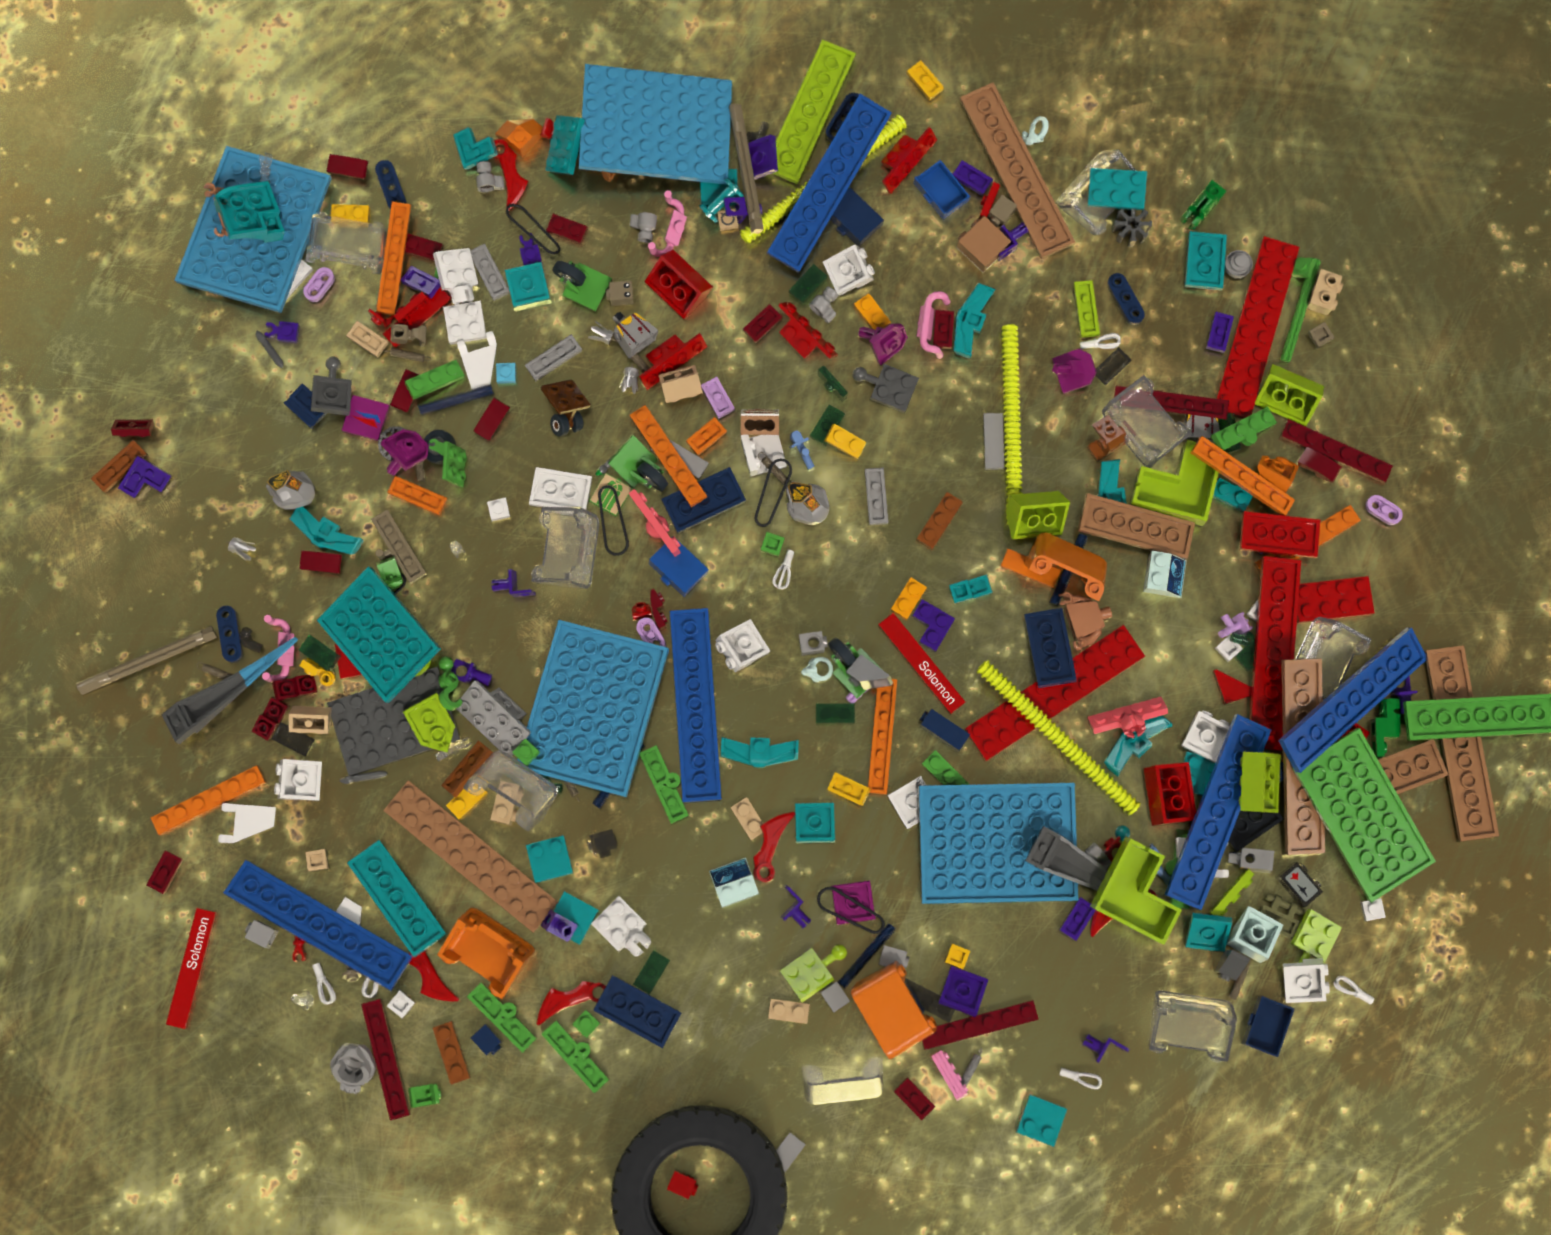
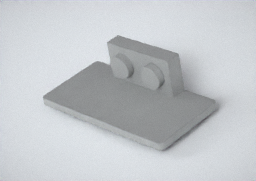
M475 680L460 698L462 704L457 710L508 759L514 755L512 752L531 734V731L520 722L527 713L500 688L489 692L478 680Z

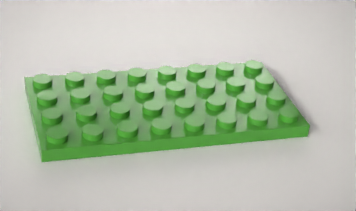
M1356 728L1338 739L1301 773L1295 772L1293 769L1360 888L1371 903L1436 862L1360 728Z

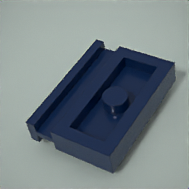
M303 383L289 396L290 398L287 401L283 402L311 429L327 414L311 411L312 392Z

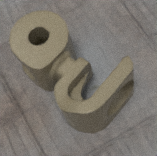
M394 324L391 326L390 341L397 344H406L408 340L414 341V339H418L419 346L424 347L426 344L427 327L422 325L409 330L407 325Z

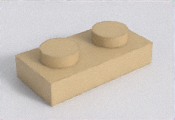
M356 321L346 335L351 341L377 358L389 344L387 340Z
M747 797L730 807L751 841L763 834L760 828L763 822Z
M771 999L768 1019L807 1024L810 1004Z

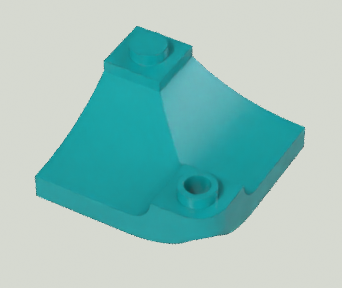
M269 181L227 187L215 195L214 205L217 213L221 215L229 240L252 238L264 240V243L283 240L285 231L279 217L280 210Z

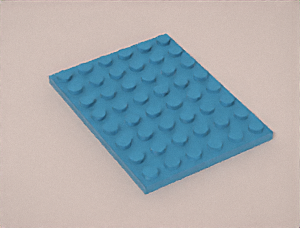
M585 64L581 117L585 119V122L581 128L578 169L727 185L725 179L728 178L731 118L729 106L731 105L732 80Z
M226 146L212 184L215 187L227 188L235 185L269 181L280 210L279 217L285 231L283 240L264 243V240L241 238L229 240L228 236L218 237L215 235L214 229L217 228V231L221 233L223 228L214 205L213 197H215V194H213L211 197H206L175 277L176 283L282 313L332 177L325 173Z
M558 620L527 728L531 731L527 740L540 753L528 766L517 759L515 768L627 798L669 648Z
M1075 783L919 786L922 904L1078 901V883L1043 871L1025 861L1043 826L1060 834L1077 847Z

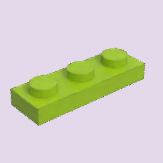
M1093 280L1074 282L1073 287L1080 338L1099 336L1100 330Z
M1249 869L1244 870L1207 914L1224 916L1228 911L1226 907L1230 902L1235 903L1241 896L1239 892L1243 887L1247 889L1253 882L1251 878L1255 874Z

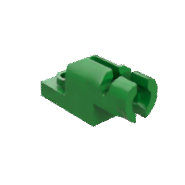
M1211 180L1180 217L1183 225L1189 218H1192L1194 220L1189 229L1195 230L1224 196L1226 190Z
M1399 699L1381 700L1378 713L1380 718L1370 720L1371 748L1377 758H1382L1387 753V743L1384 742V739H1396L1400 736L1401 715L1394 712L1400 709Z

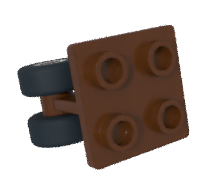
M566 380L542 385L541 391L558 413L554 414L550 420L553 433L560 437L567 435L570 428H572L574 433L582 430L584 422L578 410L588 409L591 404L574 381Z

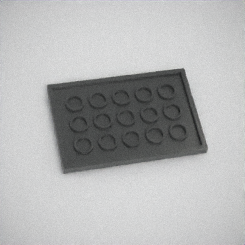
M438 667L426 670L422 675L414 677L390 703H385L374 688L327 702L328 707H332L331 718L348 776L360 774L433 750L432 748L420 745L403 711L435 693L439 695L444 690L438 682V678L441 675ZM447 710L455 725L451 743L461 741L453 713Z

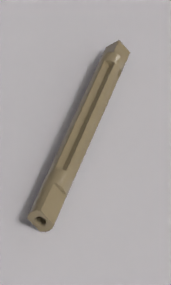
M731 104L729 111L751 233L760 234L764 228L742 106L740 104Z
M209 626L76 683L77 689L81 695H84L217 638L216 632L212 626Z

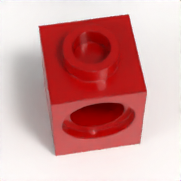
M675 1169L667 1190L689 1199L690 1195L695 1196L699 1185L696 1184V1178Z

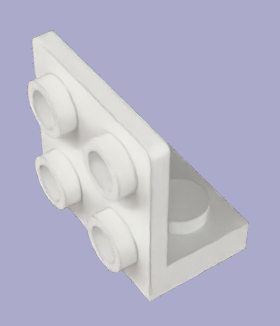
M741 435V443L750 477L768 472L769 469L761 462L764 457L768 456L772 462L780 458L785 459L779 435H759L749 438V435ZM783 461L775 463L779 469L787 467V464Z

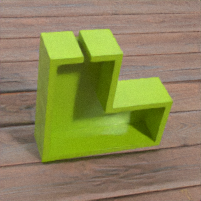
M1187 440L1182 448L1176 475L1144 466L1140 467L1129 505L1195 522L1196 525L1203 526L1208 519L1219 472L1192 455L1190 452L1196 442Z
M1125 836L1090 907L1165 945L1182 909L1148 892L1165 856Z

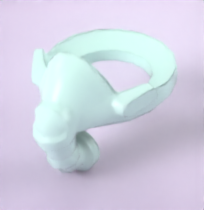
M1044 116L1036 117L1030 126L1029 134L1025 131L1022 132V139L1026 145L1044 141L1043 138L1048 131L1047 118ZM1041 120L1042 130L1036 135L1034 131L1035 125Z
M825 657L812 658L808 661L806 668L802 669L801 674L810 677L814 682L825 681L831 677L833 666ZM819 661L825 662L829 667V671L825 676L817 674L816 664Z

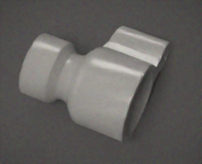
M483 161L476 164L477 172L479 173L476 177L477 190L479 192L505 189L504 178L490 173L492 171L490 162Z
M647 212L639 213V215L631 214L629 226L641 230L638 233V241L644 243L652 242V231L656 228L657 215Z
M827 286L823 291V295H817L809 303V307L829 324L836 316V312L831 307L830 302H834L838 294L834 289Z
M1095 842L1084 851V853L1106 869L1110 867L1112 862Z

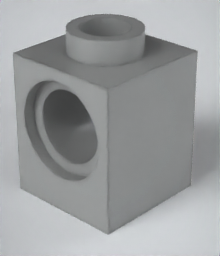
M822 631L799 634L801 656L824 653L825 647H828L827 637L822 635ZM816 639L819 645L812 648L808 645V641Z
M254 920L246 927L245 933L247 934L245 938L264 948L270 949L279 931L258 920Z
M884 945L878 965L886 967L898 961L899 965L902 964L904 968H907L909 957L906 956V951Z
M833 982L829 983L820 992L833 1013L850 1002L838 982L834 984Z

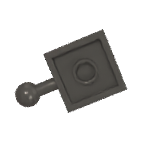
M332 356L326 360L329 377L313 376L311 411L349 416L352 380L336 378L337 370L341 366V362L337 357Z
M884 364L879 378L868 374L863 367H856L852 372L855 381L862 382L865 380L875 384L870 400L905 414L919 380L918 377L887 364Z

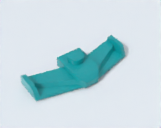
M978 283L958 310L955 318L956 329L953 350L957 355L971 359L973 333L980 334L986 318V314L981 313V311L995 292V288Z
M1120 459L1102 461L1097 496L1127 504L1125 488H1117Z
M303 506L296 508L289 518L311 540V543L319 548H328L353 555L357 553L364 542L359 537L339 533L338 531L341 527L325 517H322L320 522H318Z
M1162 715L1145 720L1146 729L1139 737L1136 732H1133L1135 738L1127 737L1122 732L1104 761L1106 767L1118 777L1131 755L1134 754L1140 758L1152 747V742L1148 739L1172 727V722Z
M721 737V757L752 765L753 767L764 768L769 765L798 760L799 740L770 746V738L750 737V745Z

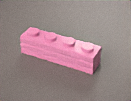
M941 1050L932 1055L933 1061L956 1100L959 1101L967 1096V1091L969 1090L965 1084L962 1085V1078L959 1073H955L954 1070L956 1068L953 1063L948 1061V1054Z

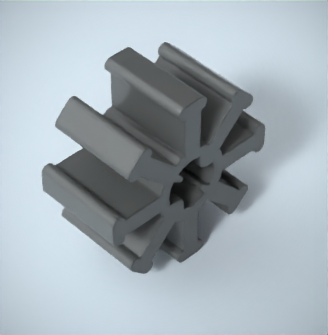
M1121 209L1112 226V232L1122 231L1118 233L1116 241L1121 243L1128 236V247H1134L1137 239L1142 244L1152 227L1151 220L1149 222H1141L1146 219L1148 212L1144 209L1137 217L1135 216L1134 209H1128L1127 214Z

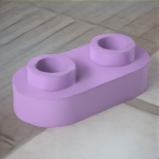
M322 267L315 272L303 290L307 300L318 302L322 299L335 281L332 270ZM323 277H329L328 280L323 281ZM313 291H317L315 296L311 295Z
M1373 495L1366 501V510L1384 523L1395 525L1401 521L1403 517L1402 510L1382 496ZM1372 503H1376L1378 508H1373ZM1392 513L1394 519L1389 518L1388 514Z
M650 618L640 619L636 628L641 639L652 644L655 641H659V646L666 647V641L656 623ZM647 624L650 625L649 631L644 630V627Z

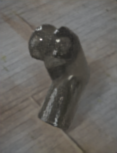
M761 122L757 132L749 131L746 134L748 143L765 137L770 124Z
M244 627L239 634L242 645L245 648L260 653L263 644L253 641L251 636L252 630Z

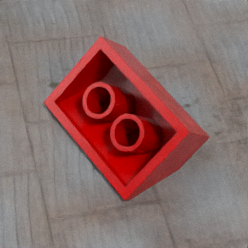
M674 249L660 256L644 281L683 319H686L705 300L713 288Z
M1189 762L1154 765L1143 768L1152 826L1193 821L1196 814V806Z

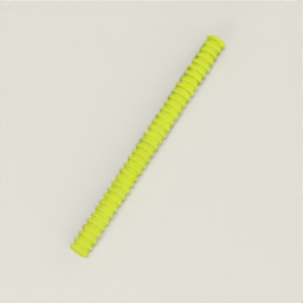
M897 114L895 118H891L890 121L886 122L867 156L870 155V152L873 153L875 149L883 146L884 142L887 143L889 139H892L893 135L896 136L898 132H902V129L907 128V124L902 116ZM805 182L804 186L801 185L800 189H795V192H791L790 196L787 195L786 199H782L781 203H777V206H772V209H768L767 213H763V216H761L764 228L761 232L762 234L765 233V230H769L770 226L774 227V223L778 224L779 220H783L784 216H788V213L793 209L808 182ZM750 223L749 226L744 227V230H740L741 237L748 244L752 243L751 240L755 241L756 237L761 236V233H751Z
M1007 324L1001 327L1003 331L1001 333L1003 336L1002 342H1004L1002 344V348H1004L1002 349L1004 354L1002 355V359H1004L1002 361L1004 365L1002 367L1004 371L1002 375L1004 376L1003 382H1005L1003 383L1005 388L1003 389V393H1005L1003 395L1005 399L1003 401L1005 405L1003 407V410H1005L1003 414L1005 416L1004 422H1006L1004 423L1006 428L1004 429V433H1006L1004 435L1006 439L1004 441L1006 445L1004 450H1006L1005 456H1007L1005 458V462H1007L1005 464L1007 468L1005 470L1007 474L1005 476V479H1007L1005 482L1007 485L1005 488L1007 491L1006 496L1008 497L1006 498L1007 503L1010 495L1023 494L1021 492L1023 489L1021 486L1022 481L1020 480L1022 479L1020 474L1022 473V469H1020L1022 467L1020 463L1022 461L1020 457L1022 452H1020L1021 446L1019 445L1021 444V440H1019L1021 438L1019 434L1021 432L1019 428L1021 426V423H1019L1021 420L1019 415L1021 413L1019 411L1020 406L1018 405L1020 404V400H1018L1020 398L1018 394L1020 392L1018 388L1020 386V383H1018L1020 378L1018 377L1019 371H1017L1019 370L1017 365L1019 364V360H1017L1019 358L1017 354L1019 352L1017 348L1019 346L1017 343L1019 339L1017 337L1018 326L1014 324Z
M985 660L979 666L976 673H980L982 678L985 677V681H989L990 686L995 687L994 690H998L1000 695L1003 694V698H1007L1008 703L1011 702L1012 706L1017 708V711L1020 710L1021 715L1026 716V720L1029 719L1035 728H1039V732H1043V736H1047V739L1051 740L1053 745H1057V749H1061V753L1064 752L1066 757H1070L1069 760L1074 761V765H1078V769H1082L1084 774L1087 773V777H1091V781L1096 782V786H1100L1101 790H1105V794H1109V798H1113L1119 807L1122 806V810L1127 811V815H1132L1140 807V802H1136V798L1131 797L1132 794L1127 793L1126 789L1123 790V786L1118 785V781H1114V778L1110 777L1108 772H1104V768H1100V764H1096V761L1092 760L1091 756H1087V752H1083L1082 747L1079 748L1077 743H1073L1074 740H1070V736L1065 735V731H1061L1059 726L1056 727V723H1052V719H1048L1047 714H1043L1042 710L1039 711L1038 706H1034V702L1029 701L1030 698H1026L1024 693L1021 694V690H1017L1016 685H1012V682L1008 681L1006 676H1002V672H998V668L995 669L993 664H989V660Z

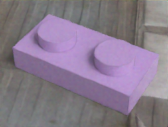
M718 377L701 384V388L718 419L735 411Z

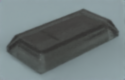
M1118 347L1096 368L1097 373L1095 376L1106 386L1132 359Z
M282 722L272 737V740L305 757L315 739L303 733L289 732V726Z

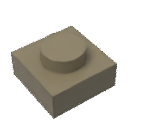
M1325 322L1307 332L1316 348L1325 345L1335 338Z

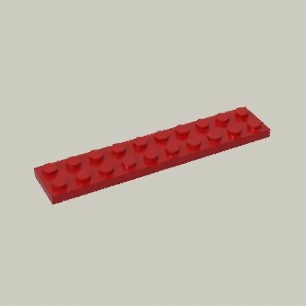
M1266 236L1261 241L1216 399L1230 400L1228 415L1240 419L1252 415L1300 248L1299 246Z
M1263 556L1261 561L1249 720L1271 729L1264 749L1283 751L1278 741L1283 737L1282 660L1294 659L1302 560Z
M1122 625L1072 658L1077 682L1038 688V684L1035 682L1020 693H1024L1026 698H1030L1029 701H1033V705L1038 706L1039 711L1042 710L1043 714H1047L1048 719L1053 718L1143 659L1145 655L1126 627ZM1004 702L964 729L970 734V739L985 761L1036 729L1029 719H1025V715H1021L1020 710L1017 711V708L1012 706L1011 702Z

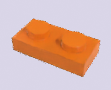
M714 417L689 437L686 443L699 456L724 436L727 430Z

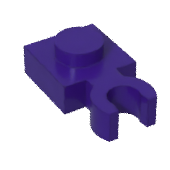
M520 235V243L524 246V248H520L523 265L542 262L538 244L533 245L534 240L532 238L529 241H524L522 235Z
M279 321V326H275L271 322L266 323L268 328H273L272 332L264 333L267 338L277 336L278 341L297 343L299 323Z

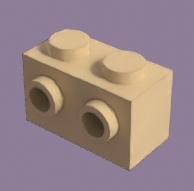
M1321 269L1316 276L1307 309L1324 315H1328L1331 310L1334 311L1338 300L1335 299L1337 293L1340 294L1343 283H1341L1342 276Z
M695 365L658 375L666 403L677 402L680 399L695 397L703 393Z
M292 706L289 712V732L328 734L332 726V707Z
M503 782L499 783L491 821L512 826L513 822H516L518 816L517 804L521 802L523 795L521 787Z

